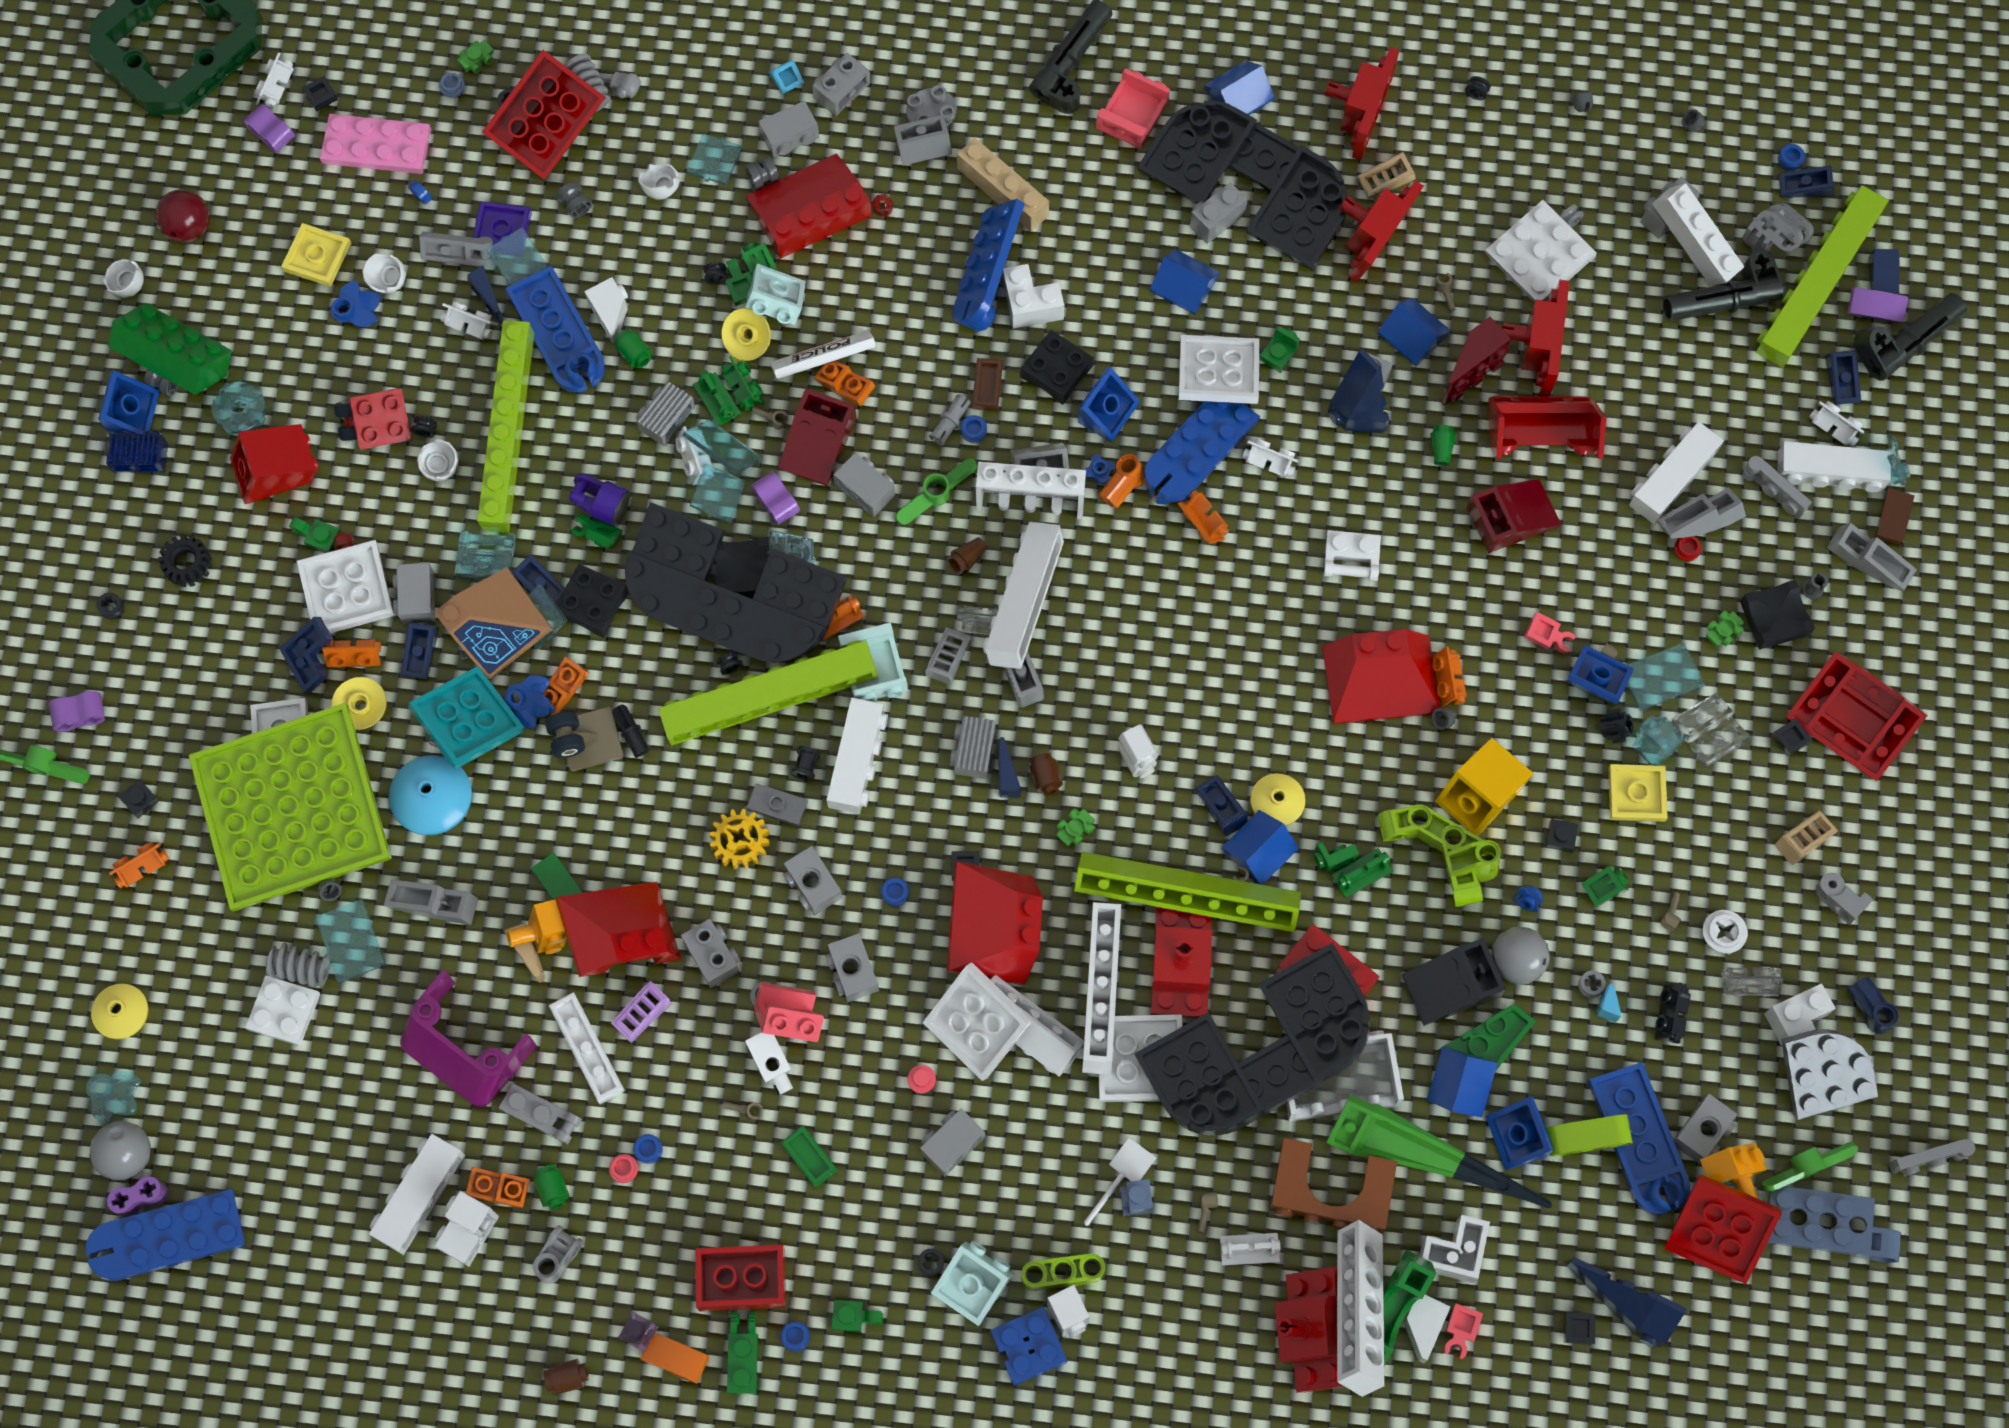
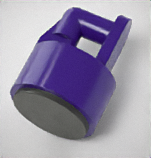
M577 474L574 478L575 486L569 493V500L578 505L583 511L591 514V517L611 526L617 525L627 509L630 500L629 490L608 480L602 482L586 474ZM584 493H589L593 496H596V498H591L585 495Z

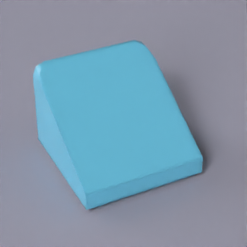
M790 60L768 72L782 94L805 83L794 60Z
M1610 983L1603 990L1596 1015L1612 1022H1617L1621 1017V1011L1615 986Z

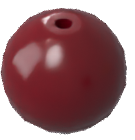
M178 189L168 192L160 199L156 208L155 219L158 229L168 239L178 243H190L202 237L207 231L210 213L202 197L190 190Z

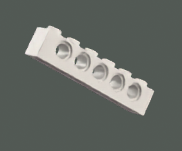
M1093 902L1082 1073L1111 1075L1121 904Z
M1357 1220L1338 1230L1337 1382L1363 1397L1384 1387L1383 1235L1362 1221Z

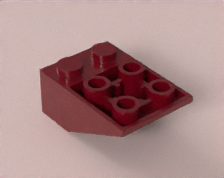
M1488 317L1470 331L1441 402L1443 406L1450 401L1456 402L1464 395V390L1470 386L1476 387L1483 381L1485 374L1489 371L1496 372L1504 364L1503 359L1509 351L1508 346L1511 338L1491 317Z
M806 388L796 409L778 469L828 486L856 421L855 405Z
M1540 479L1499 485L1471 495L1466 507L1488 553L1561 527L1562 525Z

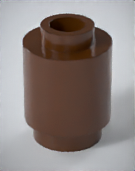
M1043 753L1031 758L1030 771L1036 791L1043 793L1044 796L1059 792L1063 782L1056 759L1052 758L1051 753Z
M578 1359L551 1365L550 1369L543 1371L545 1386L549 1394L555 1392L558 1395L584 1388V1381L589 1380L586 1364H580Z

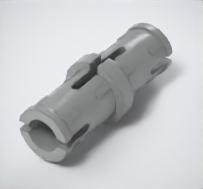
M957 394L947 411L942 412L940 415L941 420L929 435L931 440L936 438L934 443L943 446L953 429L958 428L960 425V418L971 404L969 399L964 402L965 396Z

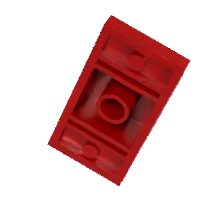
M1390 47L1387 56H1381L1378 67L1362 62L1354 85L1351 88L1331 80L1327 85L1326 97L1346 102L1341 130L1353 134L1350 147L1354 148L1352 158L1358 160L1363 158L1394 76L1400 51L1398 49Z
M1415 180L1410 188L1405 185L1399 195H1395L1385 188L1368 208L1356 202L1349 195L1346 197L1339 210L1355 219L1358 225L1344 245L1357 254L1350 264L1353 270L1348 277L1357 283L1370 268L1424 185Z
M1559 279L1556 289H1551L1549 300H1535L1526 326L1507 324L1505 322L1502 325L1503 331L1511 340L1523 342L1521 370L1538 372L1536 386H1540L1539 396H1550L1558 378L1570 284L1568 280Z
M1156 907L1151 1015H1182V1018L1197 1019L1208 1013L1212 917Z
M1337 1267L1286 1274L1288 1301L1275 1302L1276 1327L1280 1362L1294 1363L1296 1393L1345 1387L1337 1382Z

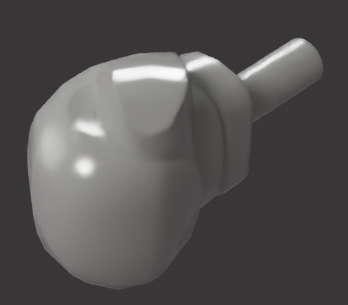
M616 71L614 76L600 73L599 77L604 81L610 82L611 89L616 90L615 95L621 99L633 98L641 84L640 78L634 73L627 74Z

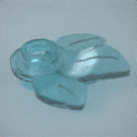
M1888 435L1887 437L1892 444L1893 454L1887 456L1891 465V480L1894 485L1899 483L1905 485L1907 484L1906 479L1910 478L1908 466L1906 463L1901 462L1896 438Z
M118 1071L111 1076L96 1074L91 1077L87 1083L86 1091L92 1099L91 1112L94 1118L106 1125L112 1118L113 1113L122 1116L136 1114L137 1105L131 1091L135 1090L142 1083L141 1079L127 1071ZM98 1083H105L107 1089L103 1093H98L95 1090Z

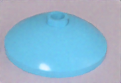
M437 755L422 756L405 764L393 778L389 789V804L394 817L405 829L419 835H438L451 830L465 817L472 800L471 783L465 771L461 767L454 770L445 757ZM431 786L430 792H422L424 787Z

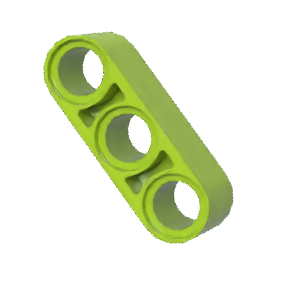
M1627 1114L1545 1127L1554 1150L1550 1154L1551 1157L1633 1144Z
M1097 1254L1031 1261L1023 1267L1021 1280L1023 1285L1030 1291L1093 1284L1102 1279L1105 1272V1263ZM1087 1262H1095L1099 1265L1100 1271L1097 1275L1090 1276L1085 1273L1084 1265ZM1065 1265L1071 1270V1276L1067 1279H1060L1055 1275V1269L1058 1266ZM1031 1269H1037L1042 1273L1043 1278L1038 1283H1031L1026 1278L1027 1272Z

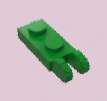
M731 1311V1334H728L727 1394H757L759 1336L756 1334L757 1312L749 1311V1334H738L740 1315L738 1311Z

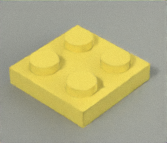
M302 223L281 268L283 272L331 287L350 248L351 241L349 238Z
M1610 764L1608 767L1610 820L1665 822L1668 819L1666 766Z

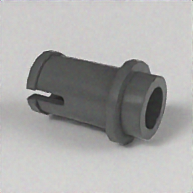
M1818 572V575L1814 573L1811 579L1807 580L1802 586L1804 596L1811 600L1819 599L1828 584L1827 576L1821 572Z

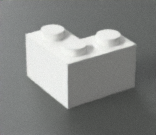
M1028 264L1003 269V286L1013 329L1064 320V302L1059 283L1033 287Z
M1819 984L1772 1006L1764 1015L1782 1046L1781 1039L1816 1030L1813 1022L1826 1017L1836 1008L1824 986Z
M460 1191L457 1196H452L446 1205L445 1211L447 1213L445 1217L449 1220L447 1226L443 1225L435 1237V1241H437L435 1247L470 1267L499 1216L490 1207Z
M1461 1215L1456 1220L1452 1242L1426 1236L1422 1241L1419 1256L1432 1262L1436 1273L1439 1275L1474 1283L1479 1278L1490 1222Z

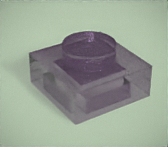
M633 1312L618 1338L644 1352L659 1326Z

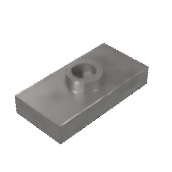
M756 783L747 806V811L799 827L808 800Z

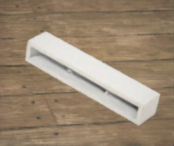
M1029 522L1026 532L1021 534L1020 549L1014 555L1012 572L1007 575L1005 593L999 598L997 616H993L990 636L984 641L983 651L987 654L989 664L992 666L1022 668L1064 543L1060 525Z

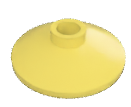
M748 308L737 309L730 313L722 327V340L727 351L733 357L739 360L743 359L744 361L755 360L766 352L770 344L771 332L764 316L757 315ZM749 329L753 333L752 338H749L747 335Z
M356 677L345 681L337 688L331 704L334 707L347 703L355 730H361L373 726L382 718L386 710L387 699L384 690L376 681L365 677ZM358 704H366L364 709L357 710Z
M1279 773L1270 774L1261 778L1254 785L1250 796L1251 808L1254 814L1261 810L1287 826L1301 816L1305 807V794L1300 784L1292 777ZM1280 793L1284 799L1277 801L1274 799V795Z
M115 984L100 992L92 1005V1022L95 1028L108 1038H128L137 1033L145 1024L148 1016V1002L144 994L132 985ZM121 1005L120 1012L114 1014V1006Z

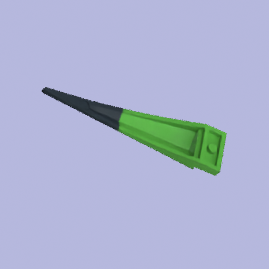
M1351 1094L1326 1142L1351 1155L1365 1158L1374 1156L1397 1161L1399 1165L1462 1180L1546 1208H1551L1552 1206L1551 1201L1378 1103L1374 1106Z

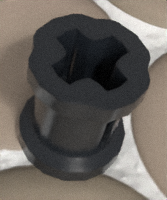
M799 746L797 748L798 757L795 768L791 769L790 774L801 780L812 781L815 778L813 771L816 760L820 758L821 754L814 748Z

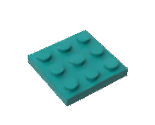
M478 666L414 699L408 705L409 710L454 770L524 731L522 723Z

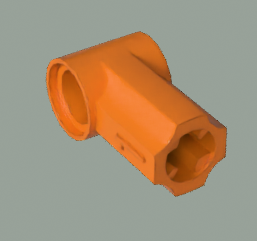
M1126 454L1118 460L1116 464L1117 472L1098 494L1104 502L1114 509L1121 505L1133 488H1138L1145 483V468L1133 454Z

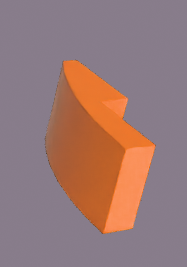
M835 360L825 363L814 377L822 386L860 407L875 388L872 380L853 373L849 366Z
M569 657L563 659L551 677L548 688L543 693L555 707V711L550 715L561 711L590 673Z
M472 1167L465 1194L483 1201L523 1208L530 1179Z
M652 1332L640 1359L647 1364L666 1370L674 1376L697 1384L709 1356Z

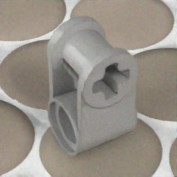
M558 1225L548 1237L545 1246L533 1263V1270L538 1279L546 1284L557 1282L569 1263L580 1251L583 1240L581 1238L575 1239L564 1232L562 1226ZM544 1263H554L555 1269L551 1274H541V1267Z

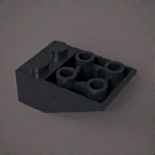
M1484 938L1455 948L1402 974L1423 1026L1497 999L1506 990Z

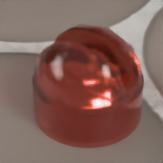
M886 194L877 195L872 202L873 212L880 217L890 215L893 211L891 198ZM880 201H885V209H880Z
M348 532L338 533L333 541L335 551L356 545L354 537Z

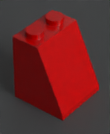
M301 424L239 432L230 456L244 504H250L309 484L318 470L316 457L312 456L310 452L309 436L307 433L304 434Z

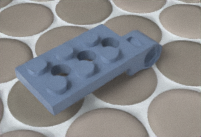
M1787 1186L1770 1191L1769 1204L1781 1208L1782 1215L1767 1244L1853 1255L1855 1258L1884 1263L1899 1262L1901 1232L1873 1227L1875 1198ZM1795 1210L1802 1211L1806 1216V1223L1803 1225L1793 1224L1790 1220V1213ZM1824 1214L1833 1216L1836 1226L1833 1229L1823 1228L1819 1222L1820 1216ZM1854 1218L1861 1219L1865 1223V1231L1863 1233L1853 1232L1849 1227V1221Z

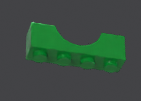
M1407 1249L1383 1290L1384 1366L1394 1350L1397 1333L1407 1312L1417 1300L1423 1299L1437 1274L1432 1262Z

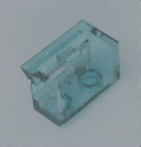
M1652 715L1641 724V728L1635 733L1637 738L1632 746L1649 765L1659 766L1677 752L1688 734L1677 733L1678 729L1666 716L1663 718L1659 715L1655 718Z

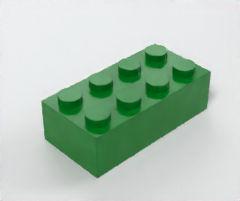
M147 303L112 321L108 345L112 350L194 395L227 376L232 350L223 346L220 342L210 339L198 330L190 328L179 322L176 318L168 316Z

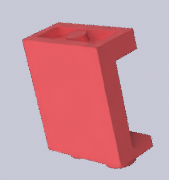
M1125 68L1122 72V80L1106 108H1101L1097 115L1096 129L1142 149L1169 102L1170 89L1162 82L1152 81L1138 71H1131Z
M760 982L754 1010L762 1033L818 1042L824 1016L821 1013L812 1011L816 999L815 991Z

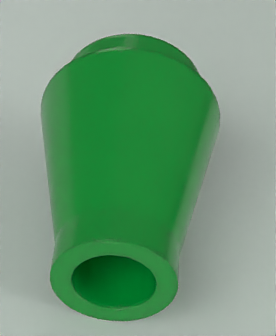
M1437 425L1433 427V432L1430 433L1435 465H1450V458L1457 435L1454 433L1453 426Z

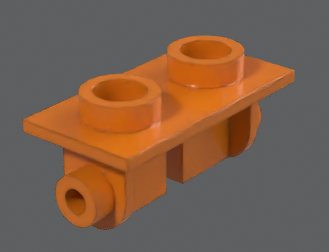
M1195 490L1188 496L1190 500L1178 503L1183 510L1184 516L1192 521L1205 541L1212 544L1225 540L1223 536L1229 532L1227 529L1228 524L1217 511H1213L1210 515L1207 514L1213 506L1202 492L1199 493Z
M850 595L839 601L830 627L822 642L865 617L859 608L860 604L856 597L853 598Z
M375 639L356 640V646H352L351 640H332L325 647H322L327 667L381 666L379 656L382 648L381 642H376Z
M1445 647L1433 655L1432 663L1436 675L1437 694L1440 697L1441 707L1446 706L1454 701V704H1463L1467 697L1464 679H1455L1454 677L1463 674L1460 655L1456 653V650H1449V647Z
M152 841L137 849L139 855L130 860L125 856L112 864L114 869L109 874L117 873L118 877L114 880L119 888L124 886L127 888L144 876L139 870L141 866L150 874L166 865L165 862L169 860V857L164 850L158 851L157 848L161 845L160 842L153 845Z

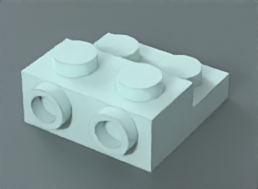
M756 264L751 287L747 295L746 308L753 310L757 315L765 314L776 318L782 324L790 323L795 325L802 310L806 281Z
M972 1241L970 1244L964 1242L959 1247L931 1294L977 1326H980L1010 1281L1013 1273L1009 1271L1010 1265L1006 1261L998 1257L994 1260L985 1255L986 1249L981 1244Z

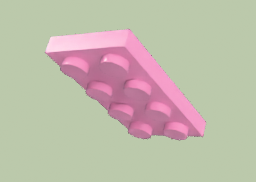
M329 114L320 160L322 164L423 174L431 127L430 124Z

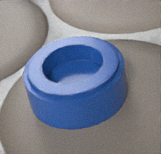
M1787 144L1782 147L1778 154V163L1785 170L1795 171L1802 166L1805 160V152L1798 145Z
M415 179L408 185V189L424 205L433 199L430 193Z
M971 415L962 421L961 435L967 442L978 443L986 437L987 424L982 417Z
M896 877L886 880L881 888L882 899L887 905L892 907L903 905L909 897L907 883Z
M645 1134L635 1141L633 1151L641 1163L653 1164L661 1158L663 1146L656 1136Z
M799 1321L789 1322L781 1331V1342L789 1351H801L809 1344L810 1332L806 1325Z

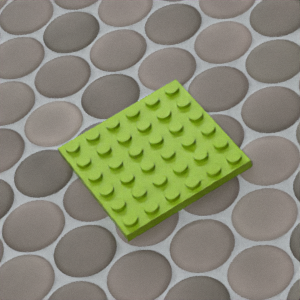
M347 703L189 755L231 911L235 912L318 884L325 879L336 878L392 859Z

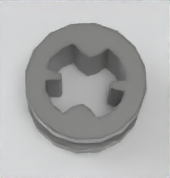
M1575 204L1568 207L1560 215L1571 228L1584 216L1582 211H1577L1578 207Z
M1591 970L1582 975L1578 981V988L1583 996L1595 998L1603 992L1606 982L1601 973ZM1589 978H1592L1593 982L1599 985L1596 986L1595 991H1591L1590 986H1585Z

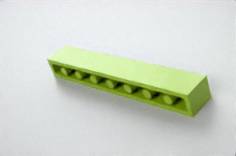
M1863 185L1857 193H1850L1844 203V206L1847 207L1844 213L1838 212L1832 222L1835 228L1832 232L1827 230L1819 242L1823 247L1820 251H1813L1807 261L1810 267L1807 271L1802 269L1794 281L1798 286L1795 290L1789 289L1783 298L1784 308L1782 310L1776 309L1769 320L1773 325L1769 330L1764 328L1756 342L1760 343V346L1756 351L1757 354L1784 368L1889 202L1888 199Z
M503 320L477 519L483 531L510 532L534 341V331L530 322Z
M856 640L838 650H825L820 653V656L811 659L804 657L786 667L775 666L769 669L768 673L761 675L751 674L734 684L723 683L718 685L715 690L693 693L690 698L682 701H668L663 707L658 709L667 739L672 746L866 683L879 677L867 640L863 642Z
M1088 852L1081 853L1074 889L1075 892L1290 932H1295L1301 892Z

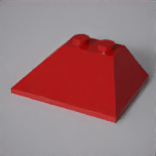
M1408 629L1351 634L1322 646L1333 724L1432 715L1435 709L1441 708L1437 694L1436 675L1432 665L1433 656L1429 635Z
M1835 651L1786 715V718L1790 721L1797 718L1808 734L1877 782L1928 715L1870 672Z
M955 862L946 972L960 974L965 966L972 962L989 979L997 975L1008 983L1019 985L1026 983L1039 953L1043 896L1033 876Z
M657 882L565 895L556 898L579 977L605 973L614 964L653 958L654 964H660L681 959Z

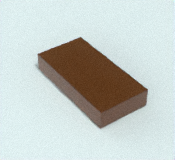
M977 358L972 409L998 411L1003 360Z
M1891 488L1887 489L1875 537L1901 546L1915 495Z

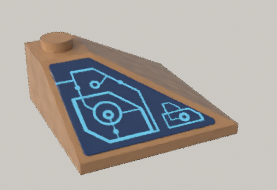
M507 567L454 595L434 612L450 635L490 680L553 630Z

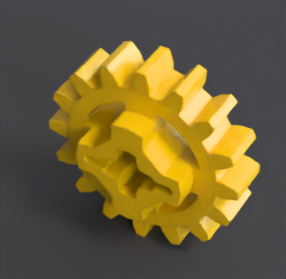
M732 809L731 817L728 818L722 814L723 822L721 824L714 822L713 826L717 831L710 832L709 834L711 839L716 840L710 843L711 850H716L714 853L715 858L720 859L723 857L722 863L724 866L732 862L735 870L742 863L745 869H748V862L750 861L757 865L759 863L757 856H766V851L763 847L770 846L769 840L764 838L769 836L768 829H762L765 826L764 820L760 819L756 822V813L753 812L750 816H747L745 809H742L740 815H736V812ZM753 829L758 833L757 842L751 837ZM742 835H743L744 838H745V840H744V841L739 840V841L736 843L734 838H735V837L741 838ZM722 836L728 841L726 850L722 847Z

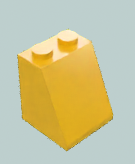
M1491 738L1456 771L1435 802L1469 832L1479 836L1523 789L1534 773L1496 740Z

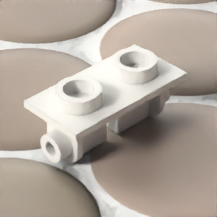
M279 52L275 61L272 59L268 61L264 73L268 74L266 81H259L254 93L259 96L256 105L259 104L260 99L265 101V105L269 108H274L275 105H278L285 88L276 83L279 82L286 86L291 73H293V63L288 60H283V62L278 60L281 54Z
M453 301L452 305L445 303L442 305L448 308V311H444L441 316V321L444 322L445 326L463 331L465 323H468L466 333L481 340L485 338L490 339L492 335L491 324L498 326L497 322L490 320L492 315L479 310L476 311V314L467 311L468 306Z
M1820 401L1818 406L1822 409L1820 411L1814 409L1809 416L1813 420L1812 423L1825 432H1828L1833 425L1836 426L1837 429L1832 436L1846 447L1850 445L1853 448L1859 440L1855 435L1857 433L1863 435L1865 432L1860 429L1863 424L1851 416L1848 419L1844 418L1839 414L1841 409L1833 403L1827 401L1824 404Z
M684 426L676 438V449L682 455L686 475L690 477L692 485H695L699 477H703L704 480L711 479L714 468L708 454L700 456L698 454L706 451L701 433L697 432L696 429L687 431L686 426Z
M1258 438L1255 439V442H1247L1252 445L1251 450L1246 448L1242 458L1247 460L1246 463L1264 469L1267 460H1270L1272 463L1268 471L1281 475L1284 478L1286 476H1293L1295 467L1291 466L1292 462H1299V460L1294 459L1295 453L1280 448L1279 452L1269 449L1271 443Z
M1278 1233L1220 1236L1222 1266L1280 1262V1240H1278Z

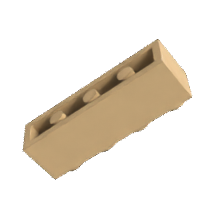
M976 138L972 139L957 153V169L1000 205L1018 199L1025 204L1019 222L1030 232L1049 216V200Z

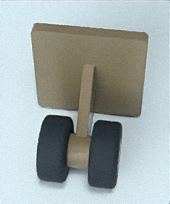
M610 707L580 715L570 711L560 712L551 715L545 720L547 733L557 736V739L551 743L553 756L556 758H567L572 772L624 757Z

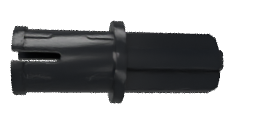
M622 704L615 707L612 713L622 730L620 735L628 742L634 757L638 758L648 753L650 748L642 736L641 726L639 724L636 725L627 706Z

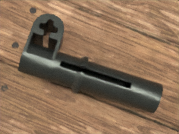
M1092 0L1060 45L1057 44L1053 47V54L1029 85V90L1035 97L1061 113H1073L1080 105L1079 85L1067 76L1073 69L1080 66V59L1112 17L1113 12L1107 4L1100 0Z
M1764 249L1755 250L1744 263V268L1742 269L1744 281L1734 283L1729 280L1727 283L1719 286L1664 296L1662 307L1666 320L1670 322L1727 310L1730 313H1734L1738 308L1781 300L1783 297V284L1773 255Z
M1949 293L1910 326L1901 328L1894 339L1884 327L1859 330L1854 336L1855 350L1870 375L1879 381H1883L1913 356L1921 355L1925 350V346L1966 314L1967 306L1959 295Z

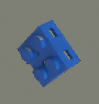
M1041 1307L991 1329V1335L999 1354L1001 1355L1005 1351L1009 1359L1004 1362L1013 1387L1067 1364V1358L1045 1307ZM1029 1337L1030 1340L1024 1342L1023 1338Z

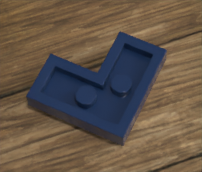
M313 617L279 648L304 693H311L328 677L316 654L322 650V647H325L332 641L333 637L321 617Z

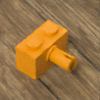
M556 899L534 904L527 926L506 931L510 947L534 942L537 954L542 952L553 954L559 952L564 947L567 936Z
M1756 1143L1729 1147L1700 1159L1706 1177L1723 1184H1735L1737 1190L1759 1199L1751 1177L1767 1169L1764 1164V1155Z

